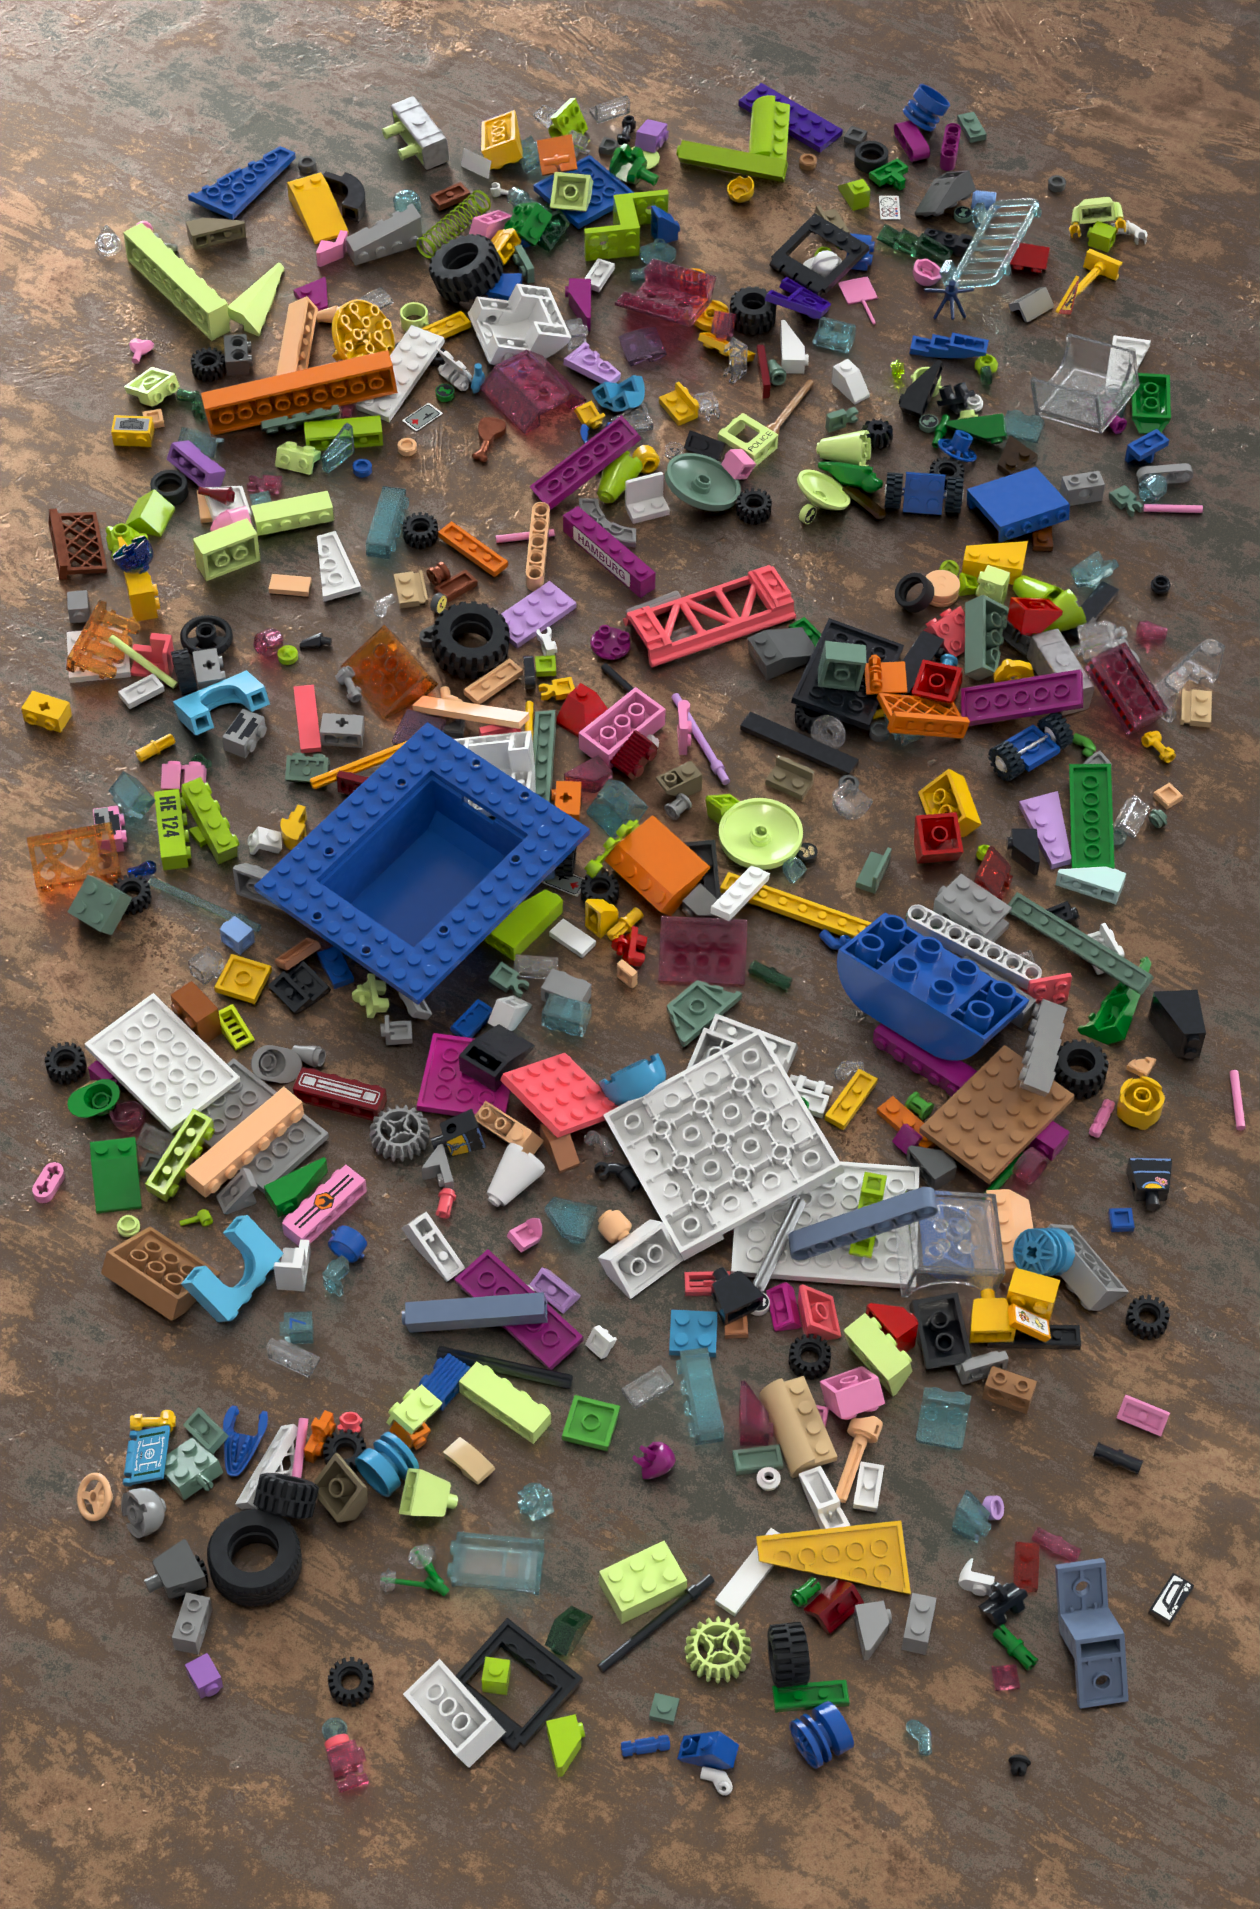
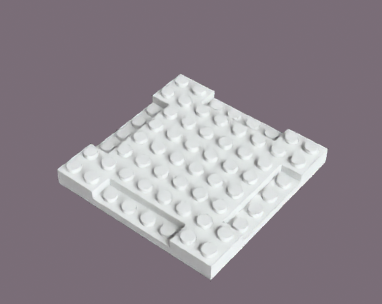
M760 1029L660 1083L643 1097L627 1101L603 1115L684 1261L723 1240V1234L786 1199L801 1191L806 1194L845 1173L842 1164Z

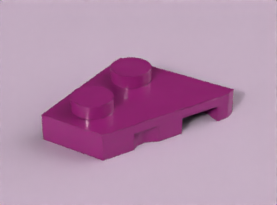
M323 277L294 289V296L297 300L307 296L318 308V311L327 309L326 278Z

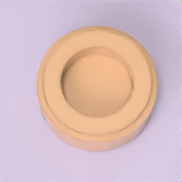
M403 438L397 444L398 452L403 456H412L417 451V443L412 438Z

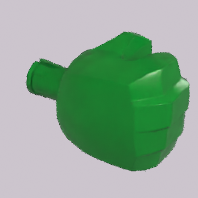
M627 144L616 148L609 166V171L615 177L632 185L638 184L640 179L652 186H655L659 179V175L646 170L647 160L641 148L634 147L632 150Z

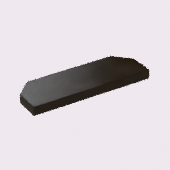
M851 486L842 488V491L877 519L885 518L886 511L862 491Z

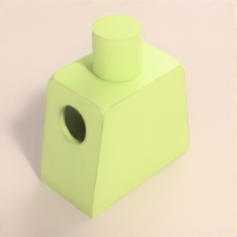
M408 1468L399 1514L443 1517L446 1508L454 1509L457 1506L458 1497L457 1495L450 1494V1482L424 1470Z

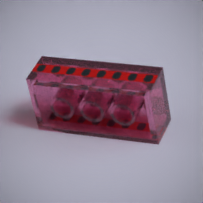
M1126 642L1095 656L1084 667L1127 735L1158 721L1169 710Z

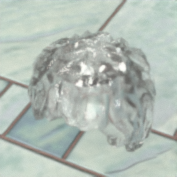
M847 780L839 785L832 794L833 809L847 820H855L862 817L873 803V799L867 797L851 780Z

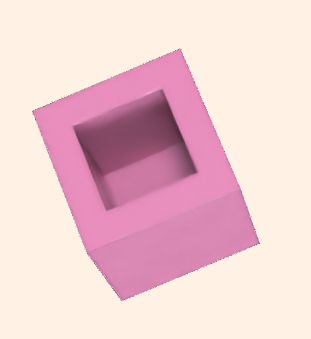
M730 449L725 454V459L721 465L736 480L747 479L756 463L743 449Z

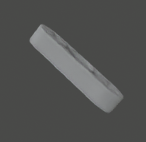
M1182 463L1142 467L1137 471L1136 475L1139 484L1147 486L1188 482L1193 478V471L1190 464ZM1163 473H1169L1166 476H1161Z

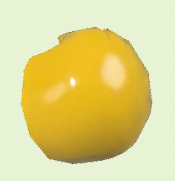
M738 176L727 185V195L734 202H747L754 194V181L750 176L747 178Z

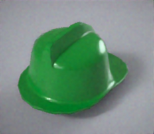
M101 1079L79 1088L70 1095L67 1103L68 1109L79 1118L107 1115L113 1111L119 1099V1086L110 1079Z

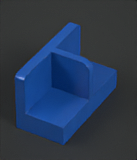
M1155 429L1127 445L1125 461L1128 463L1134 459L1138 461L1145 459L1148 463H1152L1154 454L1168 446L1169 439L1158 429Z

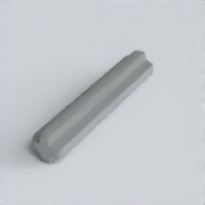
M673 591L628 608L626 613L646 606L652 608L679 599L681 595L678 591Z

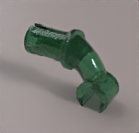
M179 388L176 394L177 400L191 403L193 405L192 413L194 418L199 413L201 420L204 419L206 413L199 391L195 390L193 392Z

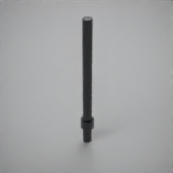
M708 1574L696 1585H690L685 1590V1594L597 1665L599 1670L604 1673L690 1601H696L702 1596L701 1592L715 1582L713 1577Z

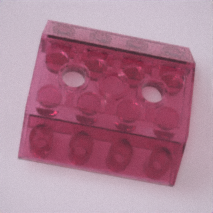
M653 258L644 268L645 282L635 294L624 291L615 301V306L691 327L709 306L717 278L711 274Z
M527 349L495 365L481 385V390L524 434L540 426L541 414L563 403L572 410L586 402V398L542 355Z

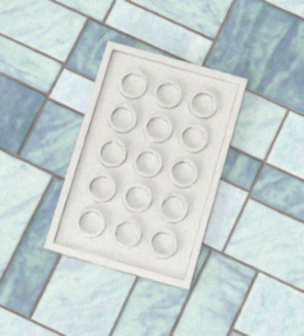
M154 993L85 1043V1048L171 1134L183 1125L193 1108L201 1112L240 1082V1076Z

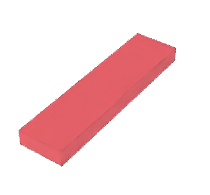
M314 684L294 686L301 753L322 752Z

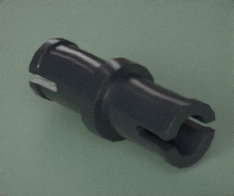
M1098 1442L1093 1454L1094 1457L1112 1463V1466L1115 1468L1119 1466L1137 1475L1143 1463V1460L1123 1453L1124 1450L1122 1449L1116 1450Z

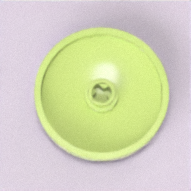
M752 798L735 804L725 812L719 824L718 836L722 850L735 863L747 868L754 866L767 870L780 867L797 855L802 845L803 827L797 814L787 805L772 799Z

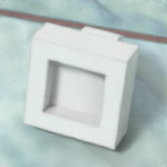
M598 1325L593 1327L585 1345L600 1359L608 1356L617 1338H613L608 1333V1330Z

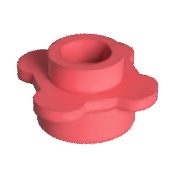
M346 1412L339 1417L340 1424L337 1427L338 1430L343 1429L345 1433H347L348 1429L352 1430V1433H355V1431L359 1433L361 1431L360 1424H362L363 1420L357 1413Z

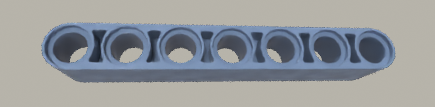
M921 1187L792 1231L788 1235L791 1258L794 1260H805L932 1217L938 1212L935 1191L931 1187Z

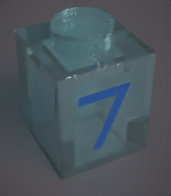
M312 1311L284 1313V1322H280L279 1328L280 1336L285 1338V1344L314 1343Z

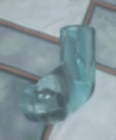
M909 1720L906 1723V1730L919 1742V1754L931 1755V1731L920 1721Z

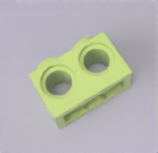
M988 565L985 571H981L977 583H980L976 590L975 596L985 595L1004 604L1007 597L1010 572Z

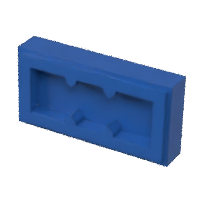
M478 999L450 1027V1031L460 1037L472 1038L488 1022L493 1008Z

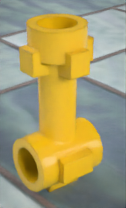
M1159 731L1145 733L1141 738L1144 747L1153 746L1160 753L1159 758L1166 763H1170L1175 759V751L1161 743L1162 736Z
M163 1410L160 1417H143L142 1414L130 1416V1429L140 1431L143 1427L168 1425L170 1432H172L173 1427L176 1426V1416L171 1410Z

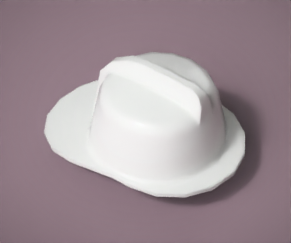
M827 250L819 252L815 257L806 260L803 265L826 278L842 260L837 254Z

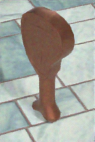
M484 417L480 420L478 436L482 444L479 451L472 454L473 459H478L481 462L488 460L486 452L489 445L506 433V423L503 420L494 417Z

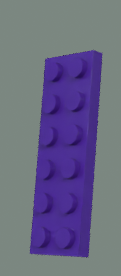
M760 83L739 99L738 106L752 113L754 101L766 95L775 96V101L789 104L788 135L819 153L843 134V129L763 83Z

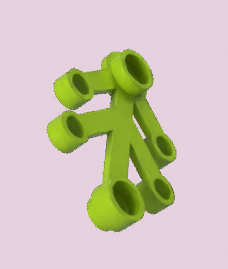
M637 819L634 822L632 820L628 821L626 825L623 823L616 831L619 838L614 840L610 837L603 844L605 853L602 856L599 855L595 860L592 859L584 868L588 876L593 879L603 868L602 864L613 848L640 826Z

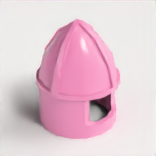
M243 506L223 511L213 521L210 531L212 532L246 518L251 523L247 507Z

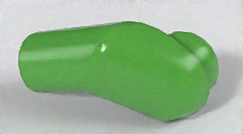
M1078 733L1074 734L1073 743L1084 747L1083 755L1087 757L1092 756L1096 752V746L1092 740Z

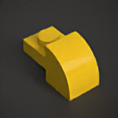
M297 805L295 811L290 813L289 819H281L282 841L290 850L307 836L305 825L307 820L306 806Z

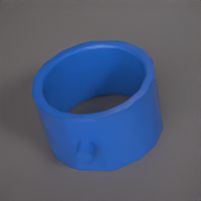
M344 1225L339 1226L336 1231L334 1229L331 1231L333 1235L328 1241V1247L336 1256L351 1263L356 1262L359 1257L361 1259L364 1257L363 1251L367 1247V1241L358 1231Z

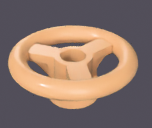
M91 1473L79 1485L77 1504L80 1513L85 1519L93 1522L99 1521L107 1514L112 1503L113 1494L105 1476L100 1473ZM91 1481H99L94 1490L90 1492L85 1491ZM84 1499L89 1500L90 1504H92L94 1514L88 1512Z

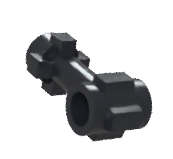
M631 115L624 117L622 121L624 129L622 134L617 136L618 144L621 146L631 141L629 133L634 132L636 128V121H634V117Z

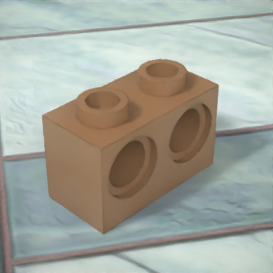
M992 1366L985 1383L982 1399L1027 1414L1035 1393L1037 1381Z

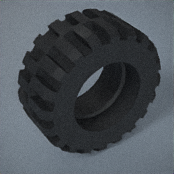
M468 234V236H459V238L452 239L449 243L442 245L441 249L437 250L434 253V257L431 258L429 272L439 294L443 298L455 303H460V301L469 302L471 299L475 300L477 296H484L488 290H492L495 287V283H498L500 276H502L503 263L493 242L489 238L476 234V236Z
M465 601L460 602L457 606L455 604L449 606L448 610L445 609L440 613L433 627L432 652L436 662L440 663L439 666L443 670L447 669L449 674L453 676L458 675L461 679L468 677L471 680H476L477 677H483L507 659L510 639L508 623L505 622L502 614L498 615V611L492 607L490 609L484 603L481 605L477 604L476 601H471V603H466ZM474 633L484 637L488 642L480 647L469 648L458 644L454 638L461 634Z

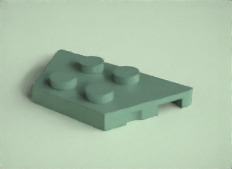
M696 980L667 1005V1013L681 1046L685 1047L702 1033L704 1027L708 1028L715 1014L722 1016L740 1001L742 993L739 991L731 993L724 991L721 986L709 985L706 982Z

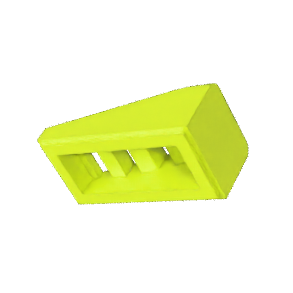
M233 1004L219 1011L222 1033L235 1051L255 1041ZM229 1017L232 1018V1020L226 1023L224 1022L225 1019ZM234 1023L237 1024L236 1026H234V1027H232V1028H230V1029L228 1028V1026H230V1025H232V1024H234ZM239 1029L242 1031L234 1036L232 1035L233 1032ZM245 1035L246 1039L237 1043L236 1039Z

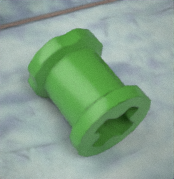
M914 1092L907 1099L905 1107L917 1113L921 1120H925L932 1113L934 1104L926 1102L920 1097L918 1092Z

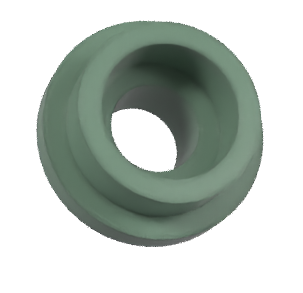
M1152 809L1150 811L1148 819L1155 827L1160 828L1167 825V815L1162 810Z

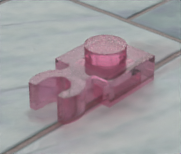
M254 475L248 477V491L260 490V494L280 495L283 482L282 476L263 475L262 479Z

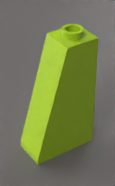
M547 889L520 903L483 941L514 961L563 913V900L558 894L552 893Z

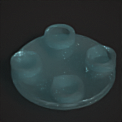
M656 239L653 243L640 248V258L648 265L664 266L675 260L676 249L665 243L664 239Z

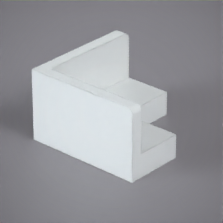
M300 1239L299 1248H283L284 1254L282 1255L281 1263H274L275 1280L278 1290L305 1291L311 1248L309 1240Z

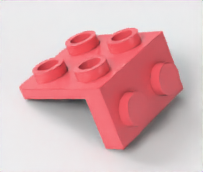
M961 606L954 610L948 608L940 614L941 618L939 620L933 618L926 623L927 628L922 630L943 638V648L946 649L947 654L954 655L955 657L965 652V612Z

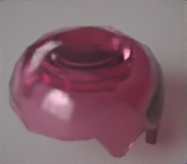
M137 1101L117 1104L115 1111L109 1112L113 1125L124 1132L137 1130L146 1118L144 1107Z

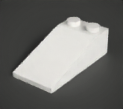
M440 1659L403 1693L453 1753L469 1768L506 1732Z

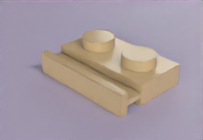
M419 570V573H413L412 571L394 574L400 609L420 606L423 603L429 605L422 570Z
M1182 688L1180 725L1188 723L1190 726L1210 728L1212 691L1193 689L1185 691Z

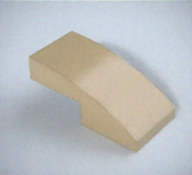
M461 1437L443 1451L447 1460L458 1466L464 1476L478 1485L495 1470V1467L478 1450Z

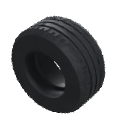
M247 1509L230 1515L229 1518L224 1519L219 1524L220 1526L215 1528L216 1530L213 1531V1535L208 1542L207 1561L213 1584L226 1599L242 1606H264L281 1599L294 1587L301 1573L302 1554L297 1533L290 1522H287V1519L261 1509ZM249 1544H266L274 1548L278 1553L276 1559L269 1567L258 1572H245L232 1564L235 1554Z

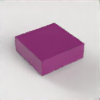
M903 1124L892 1142L907 1155L908 1147L911 1145L918 1146L923 1137L908 1124Z

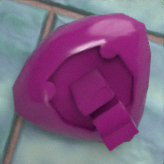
M653 1442L647 1448L641 1445L639 1449L644 1453V1457L638 1458L635 1455L632 1457L637 1464L642 1466L643 1479H653L668 1473L676 1462L672 1449L662 1442Z

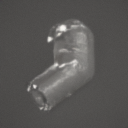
M594 1130L589 1131L584 1136V1142L589 1146H592L594 1143L599 1145L605 1157H610L614 1154L615 1151L606 1136Z

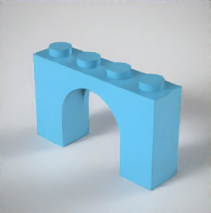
M247 670L173 701L178 719L195 735L214 728L209 711L215 707L227 703H241L253 712L270 704L265 686Z
M248 1215L237 1216L223 1232L243 1256L245 1269L240 1282L232 1288L228 1287L207 1266L194 1267L181 1283L217 1322L231 1321L238 1315L239 1312L237 1310L242 1304L247 1303L251 1299V1293L256 1287L265 1282L267 1273L274 1269V1263L280 1262L279 1259L284 1254Z

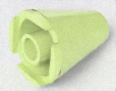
M861 430L823 438L820 443H817V454L822 459L834 462L869 466L865 464L866 460L871 458V438H867L866 435L870 433L867 430Z

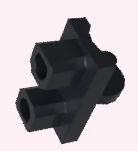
M965 382L953 386L955 393H953L951 385L941 387L939 389L941 399L937 401L938 407L950 405V410H953L957 415H960V411H964L968 407L966 402L968 397L975 396L974 390L968 391Z
M994 1582L991 1585L993 1593L988 1595V1600L978 1606L980 1612L988 1616L993 1624L1000 1626L1007 1622L1006 1611L1010 1609L1013 1613H1020L1026 1608L1024 1599L1028 1594L1025 1589H1019L1014 1583H1005L1002 1586L1000 1583Z

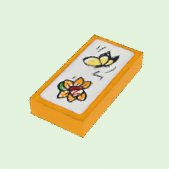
M1011 1304L1008 1307L1009 1325L1045 1343L1051 1339L1049 1320L1015 1304Z

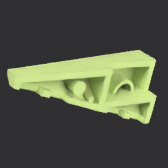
M278 262L229 305V318L243 324L244 331L256 336L261 335L262 326L266 322V315L270 311L277 285L280 283L282 272H284V267L281 263Z

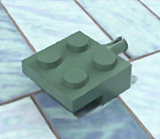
M194 1436L166 1456L164 1477L183 1500H186L201 1488H204L206 1491H209V1488L212 1489V1481L223 1473L218 1459Z

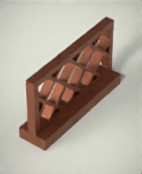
M49 509L48 524L59 580L67 579L69 574L107 573L96 512L58 513L57 509ZM92 519L93 522L88 525L84 523L82 520ZM62 520H70L73 523L68 526ZM79 525L80 527L84 528V530L82 532H78L73 528ZM91 532L96 536L90 539L85 534ZM68 533H71L76 537L73 540H71L65 536ZM81 539L85 541L87 544L82 547L76 542ZM93 546V547H95L96 549H98V551L95 552V553H92L91 551H89V550H87V549H88L89 547ZM74 547L79 551L76 554H73L69 552L68 549ZM84 553L90 558L87 561L81 559L79 556H81ZM95 560L101 563V566H93L90 563ZM76 561L77 563L81 564V566L71 567L70 564Z

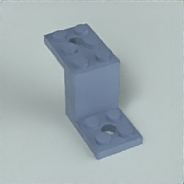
M1099 1558L1055 1565L1059 1633L1075 1659L1077 1704L1079 1708L1129 1701L1125 1635L1108 1607L1105 1560ZM1079 1582H1087V1587L1084 1590H1076ZM1102 1675L1108 1677L1104 1684H1096L1098 1677Z

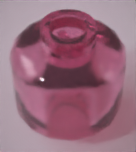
M272 627L257 633L253 643L255 651L264 657L272 656L284 645L282 634Z

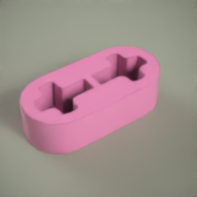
M53 1162L44 1167L32 1188L37 1202L47 1203L55 1196L65 1178L64 1169L61 1164ZM47 1188V1192L39 1193V1191H44Z

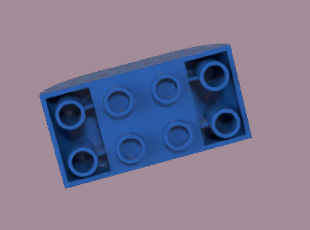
M882 914L838 950V975L845 992L852 1002L867 1015L933 1056L941 1059L957 1061L973 1056L1026 1008L1029 999L1017 993L1010 983L997 981L982 972L975 962L959 958L943 948L939 940L923 936L908 927L906 921L896 915Z

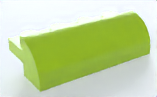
M772 95L762 96L754 101L751 115L749 153L786 160L790 115L789 104L775 101V96Z

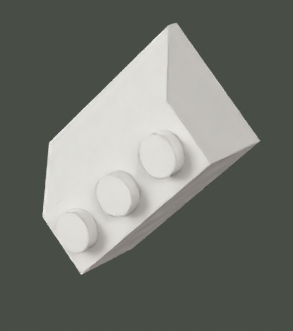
M651 1219L597 1257L607 1276L630 1299L683 1261L664 1223Z

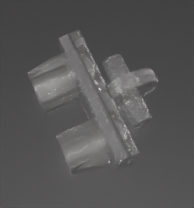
M572 129L570 134H572L576 158L579 152L588 155L590 150L586 147L591 139Z

